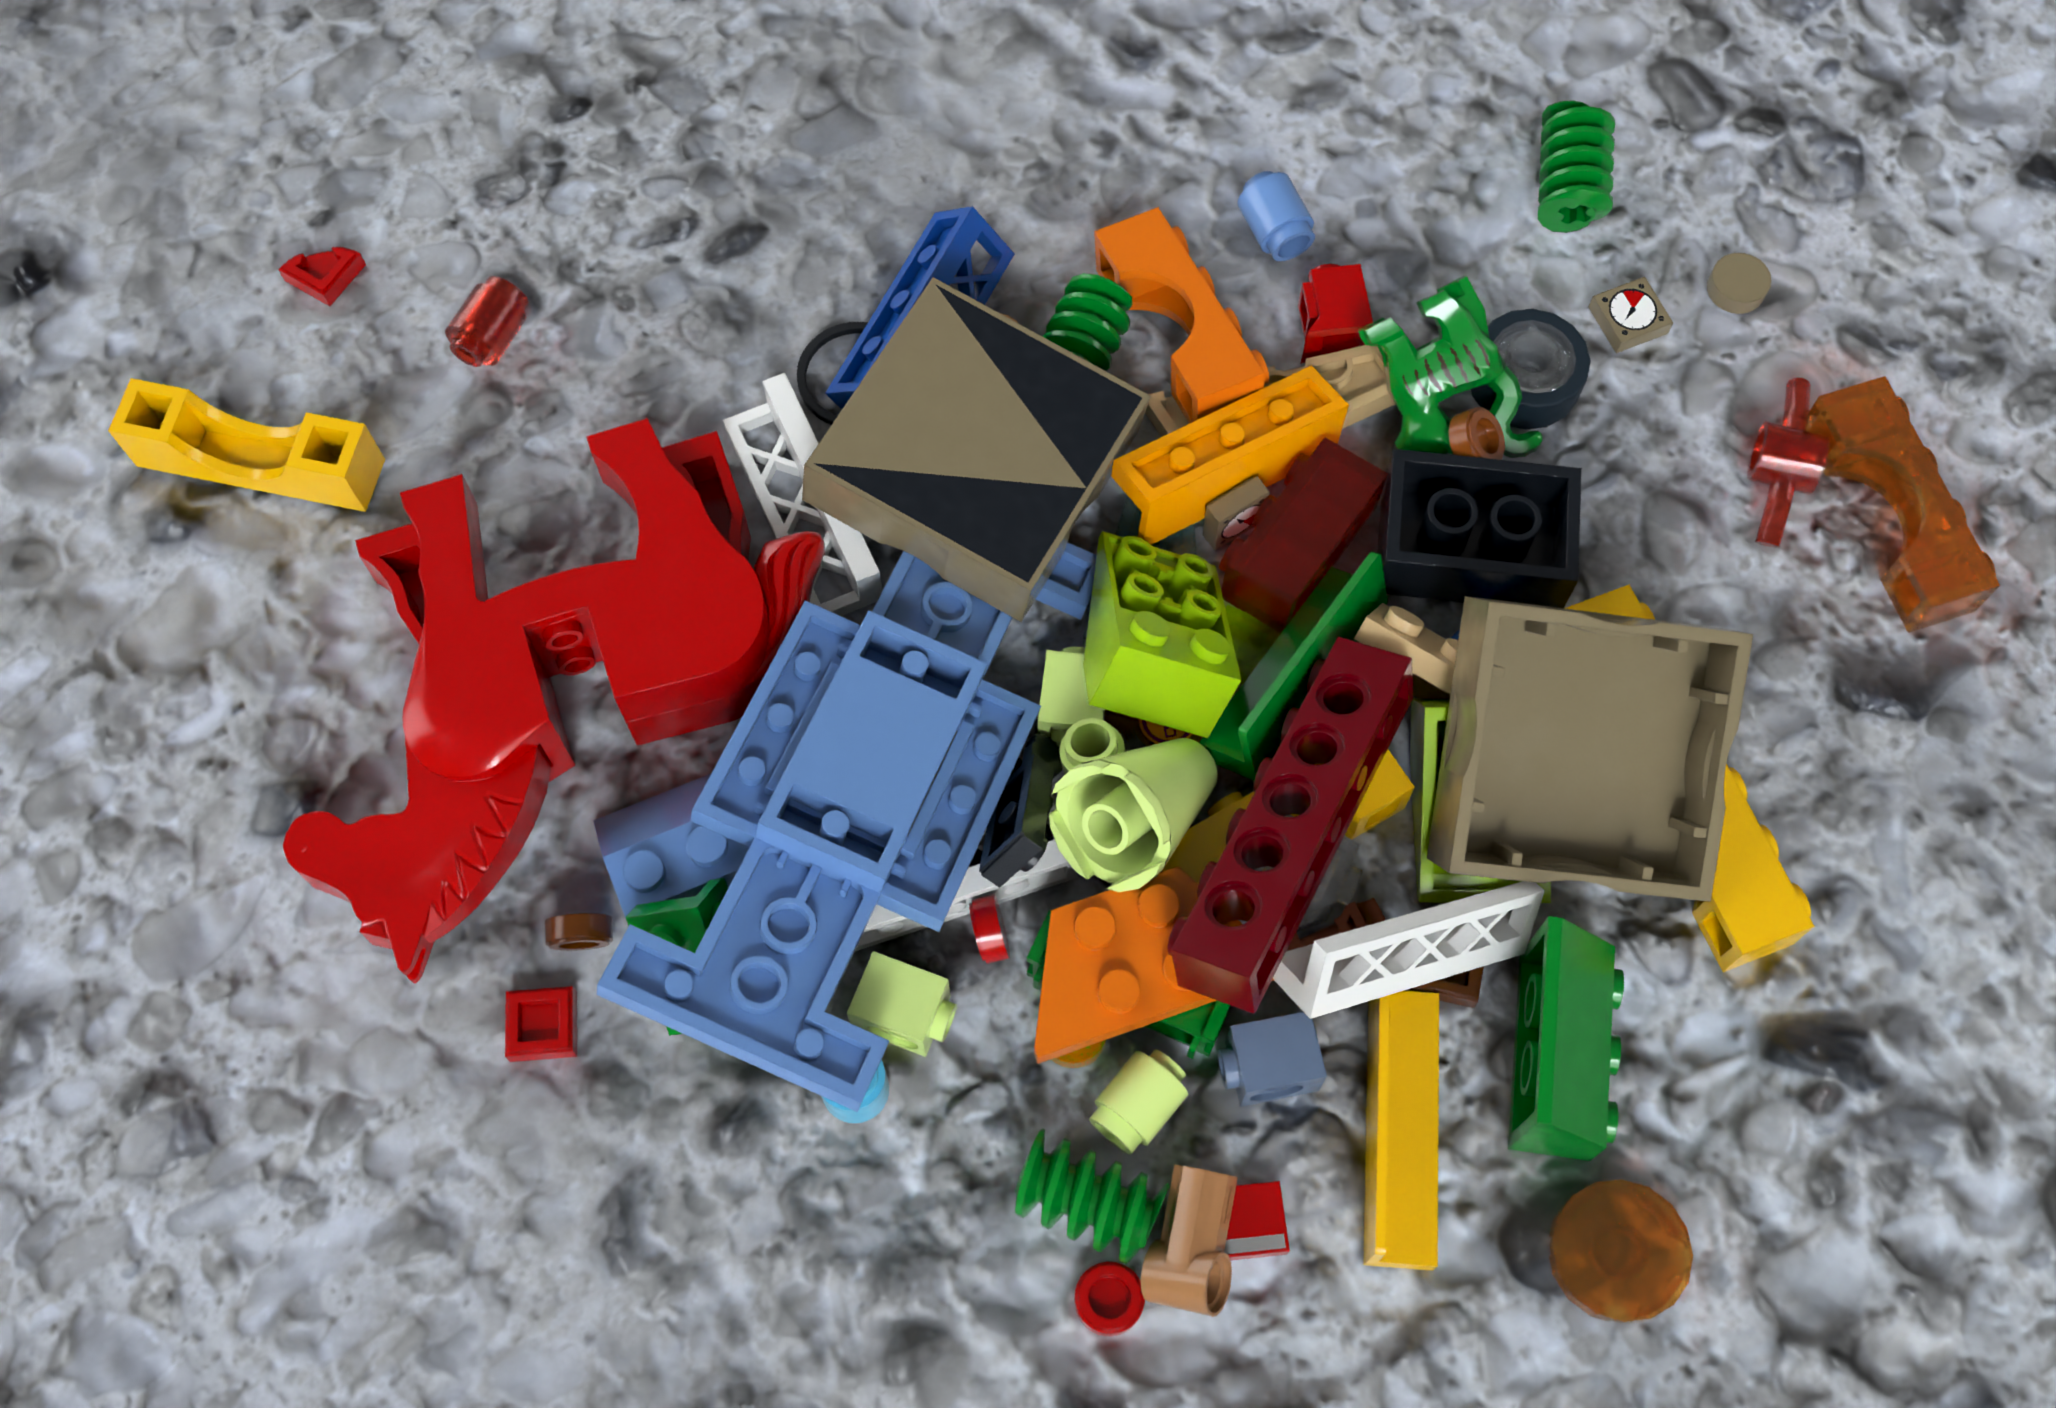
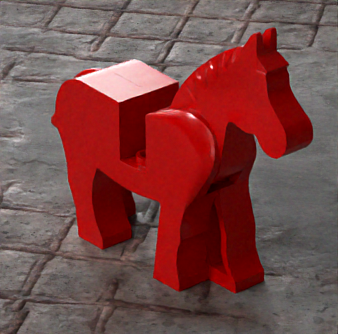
M648 418L586 436L602 482L618 493L638 516V546L636 558L633 560L605 562L561 571L516 586L488 599L478 505L463 474L400 492L404 510L412 523L355 540L359 557L376 583L393 594L398 614L419 644L402 715L409 800L402 812L370 815L350 825L329 812L314 811L305 813L296 818L290 825L284 838L283 849L291 867L312 887L351 903L355 915L362 922L359 932L372 945L393 949L397 967L412 983H417L423 976L435 940L450 932L467 918L494 889L516 859L535 826L547 794L548 783L575 766L550 677L558 674L567 676L578 675L593 668L596 662L603 661L614 699L637 746L729 723L742 718L804 601L810 602L813 583L825 555V543L821 534L814 531H802L766 542L753 569L749 563L751 535L717 431L661 447Z

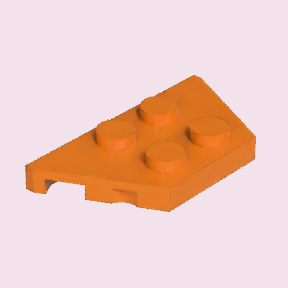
M1179 866L1160 872L1157 877L1140 889L1123 892L1108 890L1051 910L1034 1055L1038 1064L1217 1001L1178 986L1173 958L1168 954V941L1174 924L1182 915L1189 917L1198 900V883ZM1239 920L1225 924V926L1230 927L1243 925Z

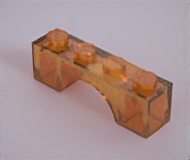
M1886 376L1820 395L1799 427L1825 476L1852 479L1871 487L1889 502L1900 520L1903 532L1902 551L1900 557L1880 580L1907 632L1910 633L1975 612L2000 587L1996 578L1994 564L1989 555L1981 551L1971 533L1962 505L1959 501L1952 498L1938 472V465L1934 454L1921 442L1910 421L1909 410L1904 400L1895 394Z

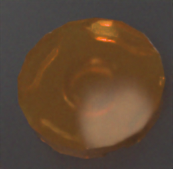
M1623 1179L1595 1182L1568 1198L1552 1220L1549 1238L1551 1237L1549 1245L1551 1255L1549 1259L1552 1274L1568 1300L1591 1317L1618 1323L1647 1321L1673 1306L1689 1283L1693 1252L1688 1229L1673 1205L1648 1186Z

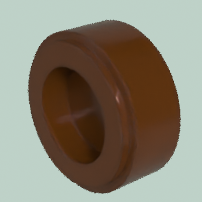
M566 914L550 917L545 920V945L553 950H591L606 947L613 941L612 916L607 914Z

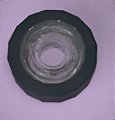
M1537 309L1515 310L1492 320L1488 325L1489 337L1497 345L1506 366L1518 378L1522 394V400L1510 426L1524 430L1544 428L1565 418L1577 403L1588 378L1591 360L1586 341L1572 324L1556 314ZM1521 366L1530 367L1536 372L1527 371ZM1488 385L1472 388V397L1480 407L1490 412L1497 397L1496 392Z

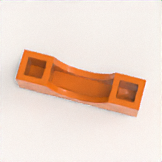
M1159 207L1094 231L1096 271L1099 276L1115 282L1132 296L1133 305L1129 310H1144L1162 314L1178 323L1189 335L1184 344L1171 355V395L1189 423L1264 388V385L1269 382V372L1263 356L1257 349L1250 351L1242 338L1241 327L1234 311L1230 307L1223 309L1215 296L1214 284L1207 269L1204 266L1196 267L1189 256V248L1183 232L1178 226L1171 228Z

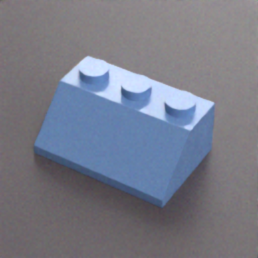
M711 774L593 820L601 854L625 917L638 904L696 896L707 882L712 879L724 878L729 888L750 847L690 821L692 808Z

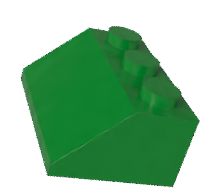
M1548 916L1528 942L1525 954L1520 955L1508 1150L1591 1161L1606 1149L1607 1143L1614 1142L1618 1129V1105L1616 1102L1609 1101L1610 1075L1615 1076L1617 1074L1621 1060V1038L1619 1035L1611 1033L1612 1010L1619 1009L1623 998L1624 973L1621 969H1614V945L1564 918Z

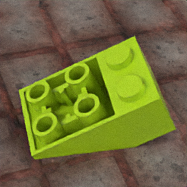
M1102 531L1098 539L1083 662L1089 705L1205 738L1209 737L1241 682L1216 565L1208 563L1205 559L1195 554L1185 553L1180 555L1154 547L1144 539L1136 536L1121 537Z

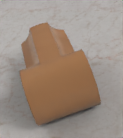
M1174 1164L1161 1238L1156 1239L1150 1245L1142 1265L1141 1292L1146 1301L1211 1317L1217 1316L1222 1311L1231 1287L1232 1266L1229 1255L1224 1251L1238 1177Z

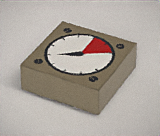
M1645 277L1594 295L1588 306L1615 353L1664 336L1669 333L1673 325V321Z
M1258 476L1255 478L1251 477L1207 504L1202 535L1214 551L1265 520L1270 491Z

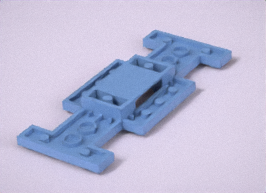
M1067 542L1064 554L1035 600L1081 620L1092 596L1096 555ZM903 551L874 609L872 612L868 610L861 625L805 600L692 808L690 821L750 847L696 952L693 953L630 924L597 984V995L858 1112L886 1051L889 1040L827 1013L826 1010L876 905L937 932L940 931L1041 708V705L984 680L1013 617L946 581L925 562ZM956 731H957V734H956V736H955V738H954V740H953V742H952V744H951V746H950V748H949V745H950V743H951V741H952V739H953V737H954V735H955V733H956ZM948 748H949V751H948V753H947V755H946V757H945V759H944V761H943V763H942V765H941V767H940V764H941V762H942V760H943V758H944V756H945V754H946V752H947V750H948ZM939 767H940V770H939V772H938V774H937V776H936V778H935V780H934V782H933V784H932V786H931V788H930V785H931V783H932V781H933V779H934V777H935V775H936V773H937V771H938V769H939ZM929 788H930V791H929V793H928V795H927V797H926V799H925V801H924V803H923V805H922V807H921V810H920V812H919V814H918V816H917V818H916V820H915V822H914V824H913V826H912V828H911V825H912V823H913V821H914V819H915V817H916V815H917V813H918V811H919V809H920V806H921V804H922V802H923V800H924V798H925V796H926V794H927V792H928V790H929Z

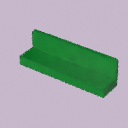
M1370 552L1354 574L1334 567L1329 569L1227 704L1209 737H1203L1199 743L1209 751L1216 765L1255 781L1258 768L1264 758L1274 757L1281 744V731L1288 712L1292 707L1300 708L1307 696L1308 679L1315 662L1319 658L1326 660L1338 637L1359 642L1354 638L1365 618L1382 603H1388L1381 554Z

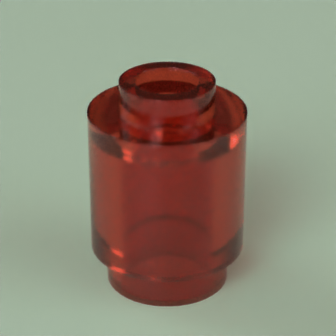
M496 276L488 277L485 283L476 284L445 329V335L451 343L449 346L451 352L459 360L473 367H480L482 364L488 366L496 365L526 321L525 310L529 302L525 294L511 282Z

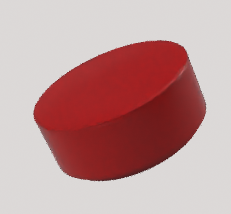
M991 894L972 899V903H969V910L976 943L982 960L989 964L1010 959L1007 934L996 895Z
M1106 1261L1091 1266L1082 1274L1076 1285L1074 1304L1080 1321L1090 1331L1102 1336H1117L1129 1331L1138 1322L1144 1309L1145 1299L1141 1292L1140 1278L1132 1269L1118 1262Z

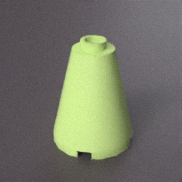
M1177 738L1077 765L1055 784L1052 794L1057 792L1056 809L1049 813L1050 829L1060 853L1075 872L1088 880L1095 875L1111 883L1112 885L1106 889L1116 892L1140 889L1157 877L1163 870L1215 788L1218 777L1215 761L1209 751L1197 741L1189 738Z

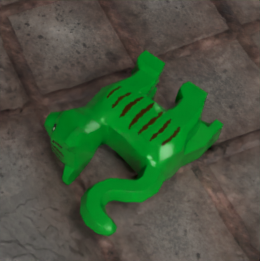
M1462 276L1436 289V294L1416 302L1423 317L1434 319L1439 332L1438 338L1418 348L1413 346L1403 329L1391 317L1387 319L1382 317L1358 329L1359 336L1365 345L1378 346L1383 359L1387 390L1402 415L1401 432L1395 441L1396 449L1440 454L1450 453L1454 455L1449 442L1451 419L1439 407V403L1457 393L1482 385H1488L1497 395L1490 412L1498 420L1503 431L1505 440L1503 455L1509 458L1526 457L1537 451L1541 445L1542 433L1538 430L1515 434L1510 429V423L1516 415L1522 400L1518 378L1506 366L1497 345L1489 337L1485 308L1467 276Z

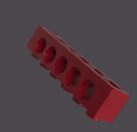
M1338 637L1326 660L1319 658L1315 662L1308 679L1307 696L1300 708L1292 707L1288 712L1281 731V744L1273 758L1265 757L1258 768L1252 799L1246 810L1242 808L1237 809L1231 818L1226 834V847L1218 862L1210 861L1203 870L1197 889L1198 900L1189 917L1180 916L1173 926L1167 949L1168 954L1173 958L1178 986L1247 1012L1256 1013L1413 700L1412 658ZM1290 814H1298L1295 817H1284ZM1265 866L1274 867L1267 871L1255 870L1257 868ZM1235 920L1247 921L1240 926H1225L1228 922Z

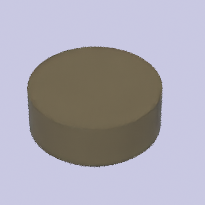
M1731 253L1720 258L1715 264L1707 280V292L1713 303L1722 310L1735 314L1748 313L1757 309L1762 304L1771 287V274L1767 266L1760 259L1746 253Z

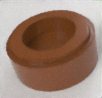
M1475 407L1458 413L1451 419L1449 442L1454 455L1502 460L1505 450L1504 435L1498 420L1491 412L1483 407Z

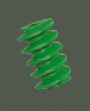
M1574 100L1560 101L1548 105L1542 113L1543 127L1541 129L1542 147L1540 149L1541 167L1538 195L1540 205L1538 206L1537 219L1543 227L1552 232L1568 233L1587 227L1591 221L1605 217L1612 210L1613 197L1610 195V192L1613 190L1614 178L1610 173L1614 168V158L1611 154L1614 151L1615 139L1612 136L1615 131V119L1610 112L1601 108L1590 107L1583 102Z
M1087 273L1073 276L1067 283L1064 296L1058 301L1055 307V314L1048 321L1046 333L1042 337L1107 371L1112 365V356L1110 354L1118 351L1121 346V337L1119 335L1126 333L1130 327V318L1125 311H1128L1133 305L1132 296L1123 287L1102 276Z
M1042 1128L1033 1142L1015 1189L1016 1215L1024 1218L1040 1203L1042 1204L1041 1225L1049 1230L1065 1214L1068 1216L1067 1237L1069 1239L1077 1240L1089 1226L1094 1227L1093 1249L1101 1253L1115 1237L1119 1238V1261L1127 1264L1141 1249L1144 1250L1170 1184L1167 1183L1153 1198L1147 1197L1148 1174L1141 1172L1127 1187L1122 1186V1163L1115 1161L1101 1176L1095 1174V1151L1090 1149L1076 1164L1070 1163L1071 1141L1064 1138L1051 1153H1047L1044 1151L1045 1129Z

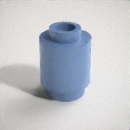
M1264 171L1254 175L1245 183L1237 204L1262 251L1271 254L1276 261H1287L1305 252L1315 240V234L1312 231L1314 221L1289 176L1282 172Z

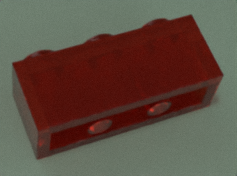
M1324 437L1310 457L1301 453L1286 475L1284 485L1287 487L1278 498L1270 494L1259 507L1252 522V527L1255 529L1246 540L1237 537L1226 550L1219 565V569L1225 572L1221 588L1223 600L1281 634L1377 508L1388 473Z

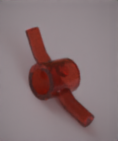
M1797 377L1787 382L1782 425L1769 421L1763 423L1754 442L1749 459L1747 479L1769 485L1766 504L1755 543L1768 547L1780 548L1794 491L1807 495L1813 493L1821 478L1828 455L1829 437L1806 431L1809 417L1811 384L1804 378Z

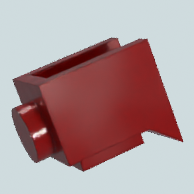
M1332 263L1323 264L1311 269L1308 274V282L1302 283L1298 310L1305 344L1300 364L1306 363V358L1365 345L1359 336L1358 329L1372 323L1373 318L1361 264L1344 266Z

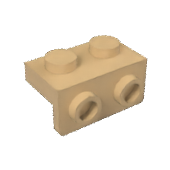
M1384 603L1379 605L1365 618L1354 639L1365 645L1412 658L1413 695L1417 698L1450 699L1458 640L1452 638L1445 639L1425 628L1424 622L1419 617L1397 606L1389 607Z

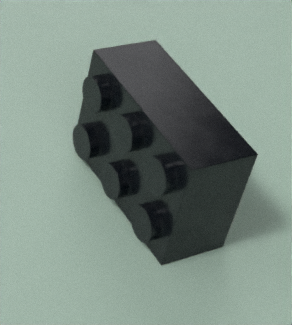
M1393 449L1382 482L1377 553L1381 554L1387 594L1463 603L1465 596L1564 608L1578 583L1582 468Z

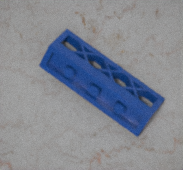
M973 206L934 213L825 392L839 408H843L933 277L947 285L958 284V291L984 305L988 301L1015 253ZM976 240L991 256L981 275H973L970 250Z

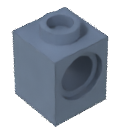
M1304 1012L1232 1025L1225 1040L1226 1048L1217 1049L1223 1085L1226 1090L1236 1088L1240 1107L1318 1092L1327 1078L1313 1018L1310 1019Z

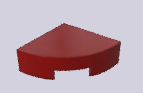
M332 247V251L320 252L307 257L303 253L298 254L278 269L284 281L330 307L366 266V263L357 251L344 247Z

